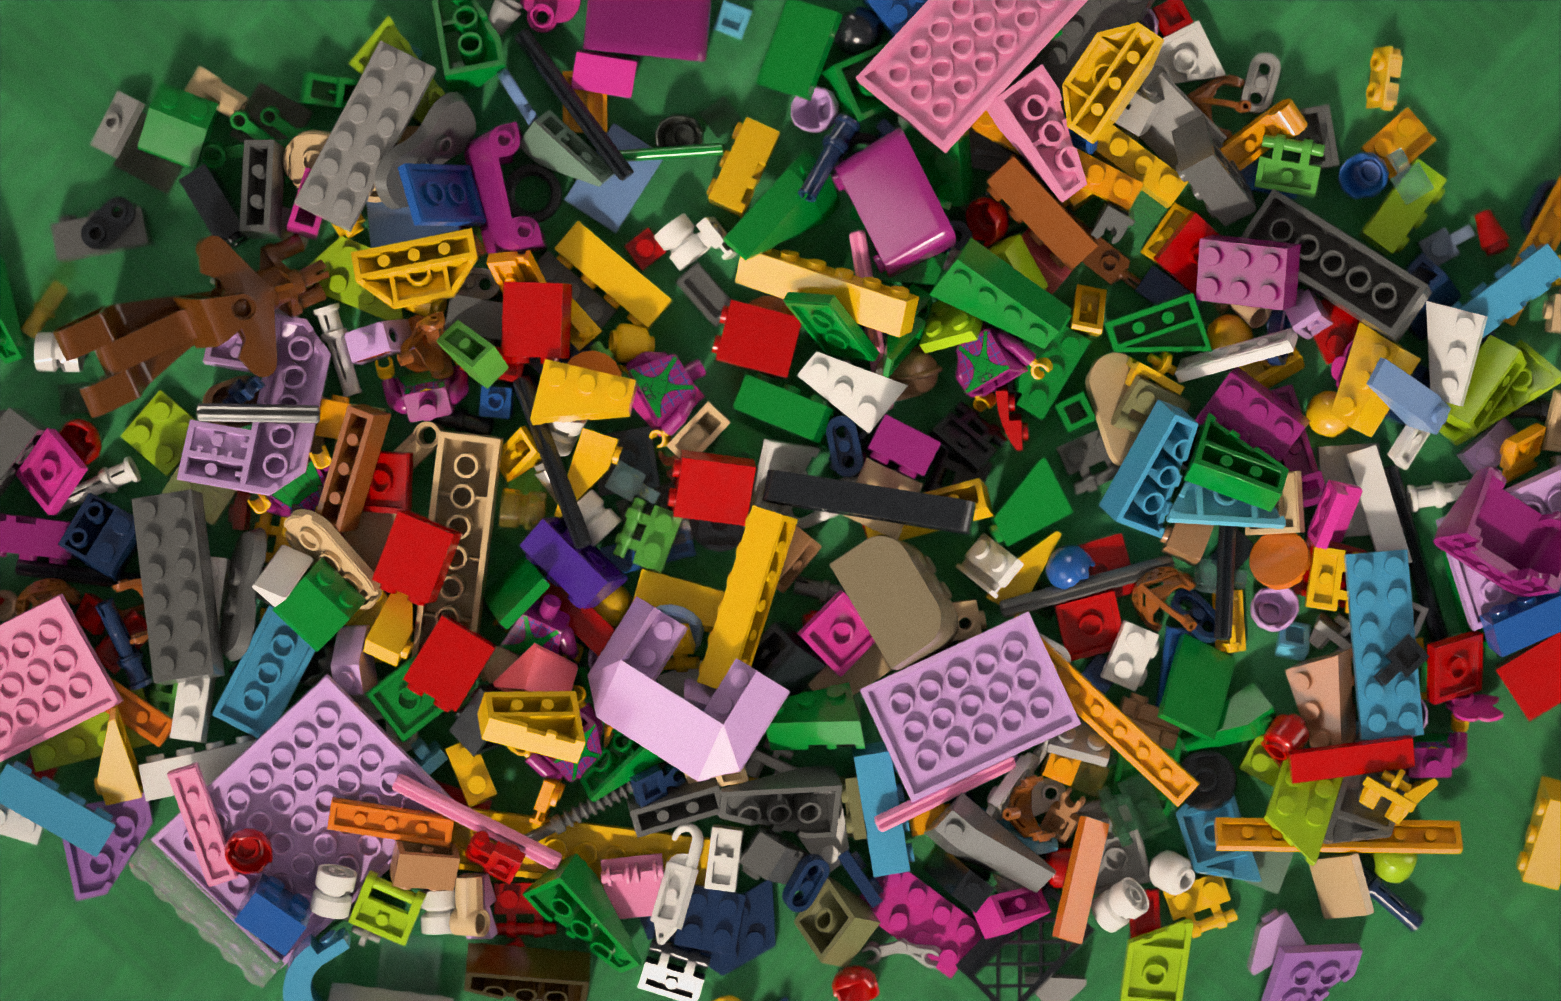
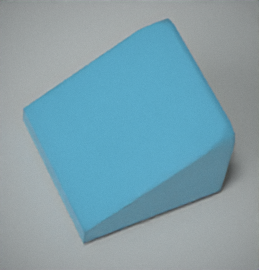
M1293 621L1289 627L1278 631L1275 656L1304 661L1309 652L1311 624Z

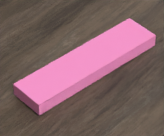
M198 762L168 771V779L208 887L238 878L239 873L234 871L225 859L224 848L227 840Z

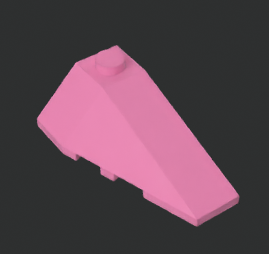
M1043 64L1013 81L995 98V101L986 110L999 130L1058 199L1064 202L1087 185L1078 151L1073 146L1068 130L1070 128L1067 127L1060 102L1062 101L1060 90Z

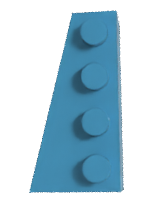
M1548 243L1537 248L1534 244L1530 245L1519 254L1521 260L1511 267L1509 263L1505 264L1494 273L1497 279L1489 285L1482 282L1469 292L1472 298L1462 305L1460 301H1457L1450 307L1487 316L1482 336L1484 338L1499 327L1505 318L1509 319L1527 305L1526 302L1542 295L1552 286L1551 283L1561 278V260Z
M1158 399L1099 506L1114 521L1162 539L1165 531L1163 522L1173 506L1170 500L1175 486L1179 487L1182 478L1179 472L1183 461L1188 459L1198 423L1183 409Z
M884 741L865 744L866 749H856V746H851L873 876L879 877L909 872V862H913L915 859L912 843L906 844L904 832L910 831L908 820L885 832L879 831L874 821L875 816L898 806L899 802L905 801L902 783L896 784L894 772H897L892 758Z
M9 761L0 774V804L97 858L116 826V823L112 821L114 815L100 807H97L96 810L91 809L85 805L87 800L74 792H70L68 795L59 790L58 787L60 785L45 776L42 779L31 773L32 769L19 761L15 763Z

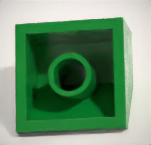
M160 82L148 109L138 149L195 170L200 162L202 150L207 145L218 121L219 104Z
M321 558L304 573L287 599L272 610L318 652L351 619L366 599Z

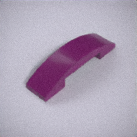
M1293 384L1270 390L1302 413ZM1304 429L1281 461L1283 466L1288 468L1289 471H1301L1303 508L1319 504L1326 484L1321 470H1318L1306 430Z

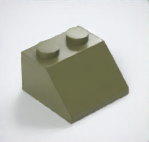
M831 877L826 879L813 904L807 910L800 912L793 921L821 963L840 967L849 966L881 923L866 901Z

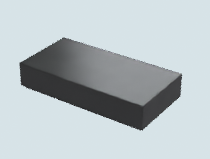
M696 262L675 283L716 328L721 324L719 321L723 306H730L731 299L706 270Z

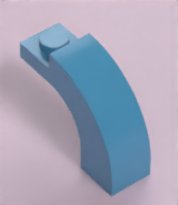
M345 927L337 932L335 930L329 931L322 936L319 943L312 934L299 943L287 963L283 985L284 1001H323L314 988L312 978L322 965L350 948L351 936Z

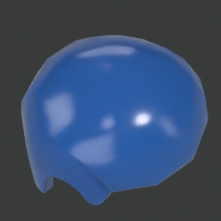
M1361 152L1349 157L1340 167L1338 181L1342 191L1351 198H1372L1380 194L1388 184L1389 171L1382 158L1371 152Z
M1065 545L1057 548L1051 554L1046 565V575L1051 584L1056 588L1068 589L1075 586L1079 580L1088 579L1089 566H1095V562L1081 547Z

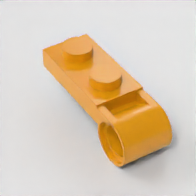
M1286 98L1275 104L1265 113H1262L1230 139L1222 143L1223 147L1219 149L1229 161L1233 160L1241 171L1260 157V155L1271 149L1262 146L1264 134L1276 136L1278 133L1286 135V138L1290 139L1300 134L1307 127L1308 123L1293 100Z

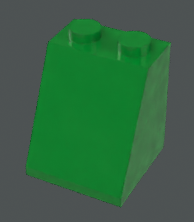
M1045 457L1036 460L995 511L994 516H991L990 521L992 525L988 529L994 541L998 544L1002 542L1003 546H1010L1073 513Z

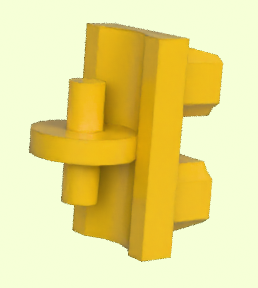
M1164 351L1158 356L1150 353L1147 361L1153 364L1152 369L1131 357L1128 359L1126 365L1131 369L1124 384L1130 386L1136 375H1139L1147 380L1152 379L1156 382L1155 384L1173 393L1181 395L1185 387L1164 376L1166 372L1174 375L1177 367L1171 364V353Z
M1402 769L1399 770L1396 776L1386 770L1384 771L1381 779L1390 783V787L1368 775L1362 784L1365 787L1362 790L1359 802L1373 810L1381 796L1387 798L1392 803L1384 816L1398 825L1407 816L1408 812H1413L1417 805L1414 801L1395 791L1399 788L1409 793L1412 787L1411 784L1402 780L1406 773Z

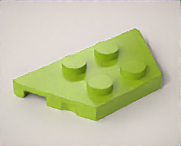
M341 236L309 264L316 263L321 259L327 268L322 270H328L329 278L318 282L326 296L385 320L404 319L402 308H391L356 283L351 252L369 249L370 247Z
M1286 759L1281 763L1263 819L1273 829L1280 831L1283 839L1291 847L1294 845L1307 858L1305 861L1314 866L1317 862L1344 777L1292 784L1290 780L1289 759Z
M1185 919L1127 940L1119 994L1120 1001H1182L1194 924L1192 919Z

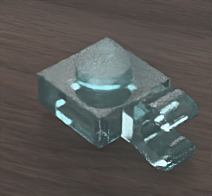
M1402 148L1387 155L1388 160L1398 174L1390 180L1406 205L1434 189L1420 163L1417 162L1410 166Z
M620 460L605 485L607 489L631 502L637 494L656 504L661 493L643 484L647 476L646 474Z
M1201 559L1195 565L1193 579L1197 585L1192 590L1216 593L1217 561ZM1234 571V587L1245 588L1248 572Z

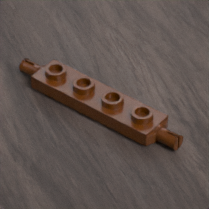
M1070 212L1076 218V220L1091 234L1090 227L1087 224H1085L1082 220H1080L1077 216H1075L1072 212ZM1092 236L1097 241L1098 247L1082 262L1111 285L1121 279L1134 290L1140 284L1141 279L1128 270L1131 260L1102 236L1099 239Z

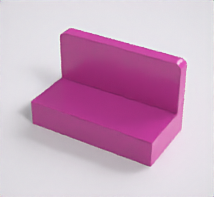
M579 49L576 52L571 87L573 89L630 98L633 93L639 60Z
M1328 480L1307 531V535L1315 547L1327 549L1330 541L1342 542L1363 490L1361 487Z

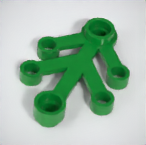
M275 106L265 107L260 113V120L264 125L274 126L287 137L285 139H275L252 122L249 113L245 110L239 109L230 117V123L233 128L243 130L255 140H275L285 149L296 135L304 131L313 130L308 127L295 128L280 117V112ZM265 112H273L275 115V120H268L265 116ZM235 116H243L245 124H238ZM217 141L210 142L202 150V161L211 168H218L227 159L243 157L244 144L224 146ZM214 148L218 149L221 152V157L215 158L211 150ZM287 174L286 179L284 180V185L287 184L290 180Z

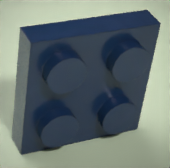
M695 884L682 930L677 929L674 944L734 956L746 894L704 888L705 886Z

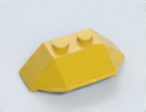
M1139 22L1097 32L1062 84L1067 127L1094 144L1118 120L1154 66L1164 39Z
M472 228L351 252L356 283L393 309L454 298L478 259Z

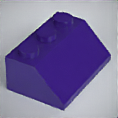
M563 517L543 518L520 544V547L526 552L525 557L532 564L540 565L548 573L546 575L547 579L555 586L562 587L569 594L568 599L578 608L588 609L596 607L628 580V577L596 546L589 545L582 549H576Z

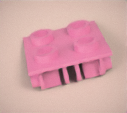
M662 853L601 860V881L619 918L652 916L660 884L664 877Z

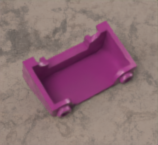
M588 0L583 49L706 62L712 0Z
M517 122L500 125L471 140L464 150L466 165L471 167L486 218V223L480 225L483 244L488 254L517 251L520 255L525 254L527 250H530L532 253L548 249L545 234L541 233L538 223L533 218L528 216L512 218L501 166L513 163V155L518 150L520 140L523 138L522 130Z
M901 128L885 135L834 167L835 173L831 177L838 191L845 190L854 204L875 246L877 255L873 256V260L880 273L886 271L888 277L891 278L956 245V236Z
M1491 466L1477 470L1438 527L1433 540L1434 544L1513 595L1531 597L1559 592L1561 587V512L1554 511L1552 514L1542 515L1503 489L1507 480L1502 475V471Z

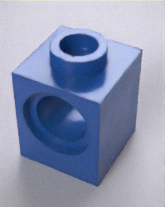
M481 385L479 416L512 420L515 390L513 388L493 386L487 389Z

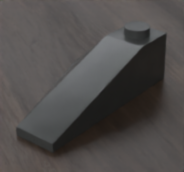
M831 765L801 767L721 788L718 816L722 819L751 826L755 824L768 826L772 831L780 833L782 830L796 833L797 837L806 839L836 837L842 783L834 766Z
M961 793L924 831V834L947 853L1036 893L1056 874L1054 868L964 793Z

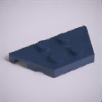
M765 880L744 892L746 897L734 956L698 949L700 954L711 957L708 967L720 975L728 974L776 946L772 881ZM676 932L669 938L670 941L675 942ZM677 945L678 947L691 951V947Z

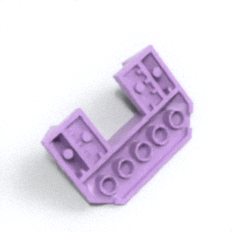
M275 314L277 368L270 376L262 377L265 386L259 391L257 404L318 405L320 407L331 353L317 336L307 319ZM237 333L222 345L205 349L204 365L250 372L237 358L243 344ZM190 419L177 480L270 496L307 471L309 453L311 452L317 423L253 422L251 430Z
M636 596L588 673L596 717L698 782L724 774L741 772L790 691L736 658L704 711L656 681L688 628Z

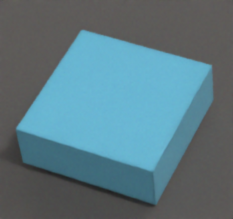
M724 0L713 30L742 40L752 15V10Z

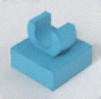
M419 737L411 744V747L414 749L413 751L417 755L413 760L429 775L448 759L443 747L436 740L428 746Z

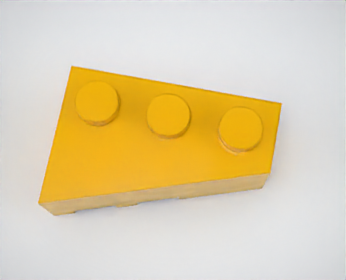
M746 117L744 123L738 121L731 137L735 140L731 151L725 150L719 163L722 170L718 178L713 177L706 192L709 195L710 204L741 218L744 217L780 137V131L749 117Z
M1359 322L1331 414L1349 427L1372 438L1390 409L1366 384L1380 357L1387 359L1410 376L1421 359L1364 323Z
M545 359L530 417L532 425H542V423L552 422L564 423L574 420L630 417L637 391V382L633 379Z
M576 691L484 692L477 713L482 740L578 764L586 742Z
M1541 776L1530 824L1525 835L1524 848L1517 857L1516 869H1519L1523 882L1555 890L1559 889L1561 883V780Z

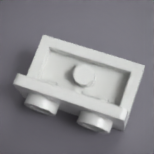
M1123 620L1100 677L1136 692L1137 687H1141L1146 680L1148 670L1145 668L1149 659L1154 658L1159 649L1160 642L1157 641L1159 635Z

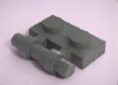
M1099 429L1056 447L1067 475L1080 472L1082 480L1072 484L1076 495L1085 491L1091 493L1098 490L1097 486L1113 480L1120 468L1109 458ZM1104 460L1108 469L1092 475L1088 467Z

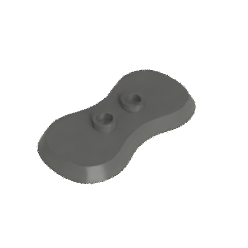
M450 92L440 97L432 105L417 131L407 140L390 149L381 159L375 173V188L379 198L388 208L401 209L409 206L398 171L399 166L404 163L444 164L449 159L463 152L467 144L473 139L476 131L475 118L467 100L461 94Z
M256 528L243 533L238 538L232 553L229 594L225 603L224 615L219 631L222 654L230 661L240 659L247 652L254 632L257 591L252 586L262 573L267 552V535L263 528Z

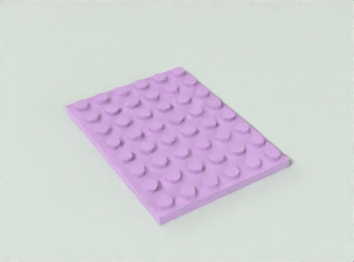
M326 674L207 786L226 840L228 841L239 830L255 828L263 832L272 844V863H268L261 873L242 874L238 872V878L208 887L181 811L151 838L150 842L281 969L288 963L290 956L299 943L310 934L316 937L334 919L322 917L312 912L307 928L286 956L282 955L234 921L241 901L262 873L268 877L274 876L284 883L285 889L293 894H301L311 904L313 891L318 889L315 885L318 867L322 864L346 866L357 872L354 892L349 893L353 903L358 898L370 870L379 873L378 877H381L390 868L395 840L327 829L332 797L438 813L392 789L397 776L403 774L451 799L453 798Z

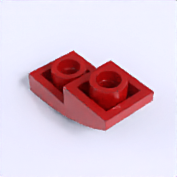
M1004 384L996 389V401L1001 423L1016 450H1023V441H1029L1028 422L1022 423L1021 413L1009 414V412L1015 411L1014 393H1008V384Z

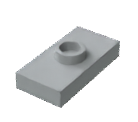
M117 91L90 145L118 159L145 104Z

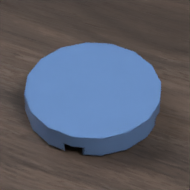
M503 69L496 75L530 126L538 116L508 69Z

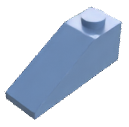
M1380 357L1366 383L1407 426L1437 435L1442 425L1446 422L1448 413L1451 410L1438 394L1382 357Z

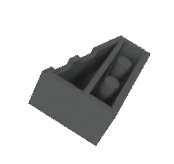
M1204 114L1171 131L1179 163L1176 165L1177 173L1183 182L1188 181L1191 184L1195 197L1198 200H1204L1212 218L1217 217L1226 227L1257 210L1251 187L1233 160L1229 161L1219 149L1223 147L1219 137L1211 138L1208 120Z
M759 825L741 853L740 863L744 865L742 871L756 880H759L761 876L766 880L786 885L800 860L809 855V853L770 828Z

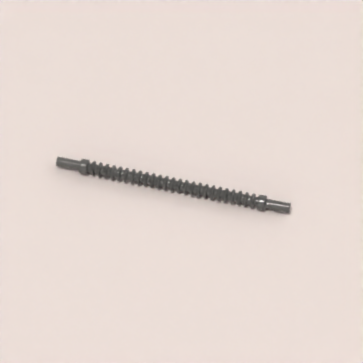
M660 762L657 766L663 770L668 762ZM631 781L595 802L587 798L586 803L579 802V807L571 806V811L569 812L563 810V815L556 814L550 817V822L530 831L525 836L538 842L555 832L557 834L565 832L567 826L574 827L573 823L576 821L581 823L583 817L589 819V814L597 815L598 809L604 811L606 805L612 807V802L617 801L620 803L621 797L628 799V794L633 793Z

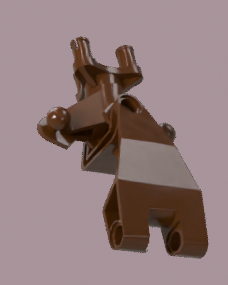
M297 233L275 244L270 242L261 246L260 267L257 271H254L219 236L203 237L196 244V254L199 256L200 273L214 278L216 287L211 289V291L104 305L55 329L53 334L66 361L76 359L92 351L96 353L105 374L99 377V381L79 389L92 418L104 415L140 398L148 385L192 346L195 345L196 348L218 347L236 333L243 342L237 358L256 376L268 377L277 368L274 310L279 308L293 318L302 314L303 309L326 300L325 292L318 283L323 279L329 278L328 270H322L327 268L321 259L299 271L296 269L291 270L284 265L283 260L305 251L303 241Z

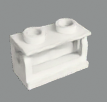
M713 825L704 888L735 892V889H737L744 828Z

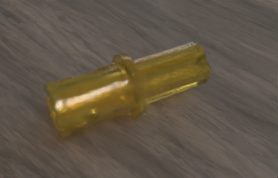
M53 281L40 301L34 302L35 308L20 329L35 339L37 332H41L49 319L56 316L54 312L68 293V288L61 282Z

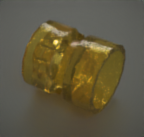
M504 487L501 498L499 526L517 529L521 524L525 530H533L545 518L547 492L530 490L527 494H523L521 489Z

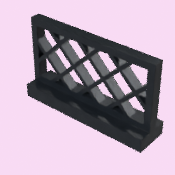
M1046 883L1041 888V891L1047 903L1052 898L1060 903L1061 896ZM1043 916L1031 922L1039 923V940H1023V928L1025 926L1008 934L985 939L983 936L955 966L991 1001H1001V989L1018 988L1017 1001H1029L1096 931L1087 923L1082 944L1063 939L1044 940V923H1055L1056 918H1044ZM1018 934V940H1012ZM1044 944H1060L1061 956L1054 962H1044ZM1065 944H1072V945L1065 951ZM1006 945H1018V962H1001V950ZM1023 945H1039V962H1023ZM996 957V962L990 963ZM1024 966H1039V979L1034 984H1023ZM1044 966H1050L1044 973ZM985 967H996V984H983L976 976ZM1001 967H1018V984H1001ZM1023 988H1029V989L1023 994ZM989 989H996V996Z

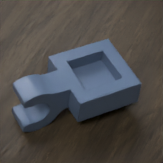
M1470 224L1450 235L1444 227L1417 242V245L1424 255L1439 266L1459 255L1460 253L1456 245L1471 238L1475 233Z

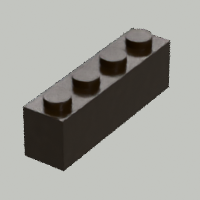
M468 943L464 991L501 1000L509 996L513 997L516 1001H586L590 983L591 953L577 950L565 951L548 948L519 947L516 945Z

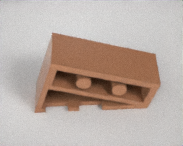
M1352 648L1305 660L1285 670L1300 716L1306 722L1305 726L1310 734L1309 742L1311 748L1355 742L1356 715L1355 704L1352 701V686L1354 685V675L1351 673Z

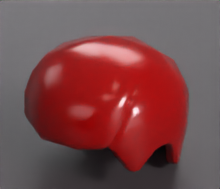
M980 197L974 200L969 205L965 214L967 226L973 234V239L984 241V247H988L1003 238L1009 228V217L1005 207L991 198Z
M73 419L66 422L62 430L59 431V434L86 466L100 455L102 441L99 431L92 423L84 419Z
M245 828L237 831L229 838L224 848L227 863L234 871L242 874L261 873L268 863H272L273 860L271 842L263 832L255 828Z
M859 965L843 968L835 974L831 983L833 996L838 997V1001H869L880 994L874 972L867 967Z

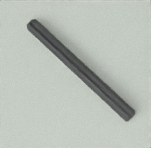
M1165 555L1089 576L1088 579L1079 580L1075 586L1068 589L1052 586L1004 599L999 603L1000 611L1004 617L1008 618L1135 583L1152 569L1158 567L1175 568L1174 561L1171 556Z

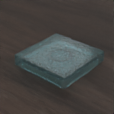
M411 934L407 944L403 946L382 937L376 987L401 992L410 991L423 995H438L445 938Z

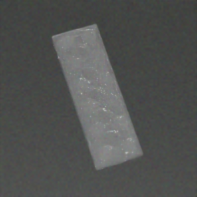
M147 838L140 845L128 863L133 875L141 881H146L154 888L155 895L164 902L168 901L176 909L177 915L183 921L192 923L199 930V935L203 940L210 944L213 943L221 950V955L227 962L236 964L244 971L243 974L250 983L258 984L263 988L284 965V962L255 935L234 921L235 917L151 839Z

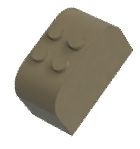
M875 536L863 541L829 564L891 669L901 671L940 653L954 640L958 631V615L950 601L952 594L944 582L939 583L934 573L937 569L928 556L924 557L915 546L891 537Z

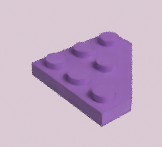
M144 792L141 798L106 806L105 801L86 804V806L93 810L100 807L114 815L112 821L116 823L115 828L97 858L62 839L76 901L108 894L154 823L155 819L151 800L146 801Z
M1357 943L1280 946L1261 1001H1322L1329 995L1328 989L1340 980L1344 983L1355 975L1363 949Z

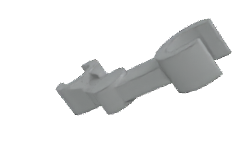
M899 938L897 941L882 945L877 942H869L862 949V952L873 950L876 953V956L867 959L866 964L869 965L878 963L881 957L898 953L913 956L914 959L927 968H935L939 961L931 960L927 954L931 953L939 957L942 952L936 945H916L908 942L905 938Z

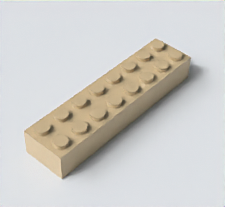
M450 430L439 431L428 519L462 533L437 601L425 603V606L418 605L413 639L414 647L411 658L422 649L444 613L480 635L504 437Z

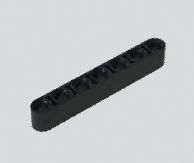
M768 470L762 499L764 502L960 534H971L976 506L975 502L964 499L779 470Z

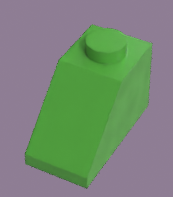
M459 320L436 340L469 376L487 389L509 368L494 345Z

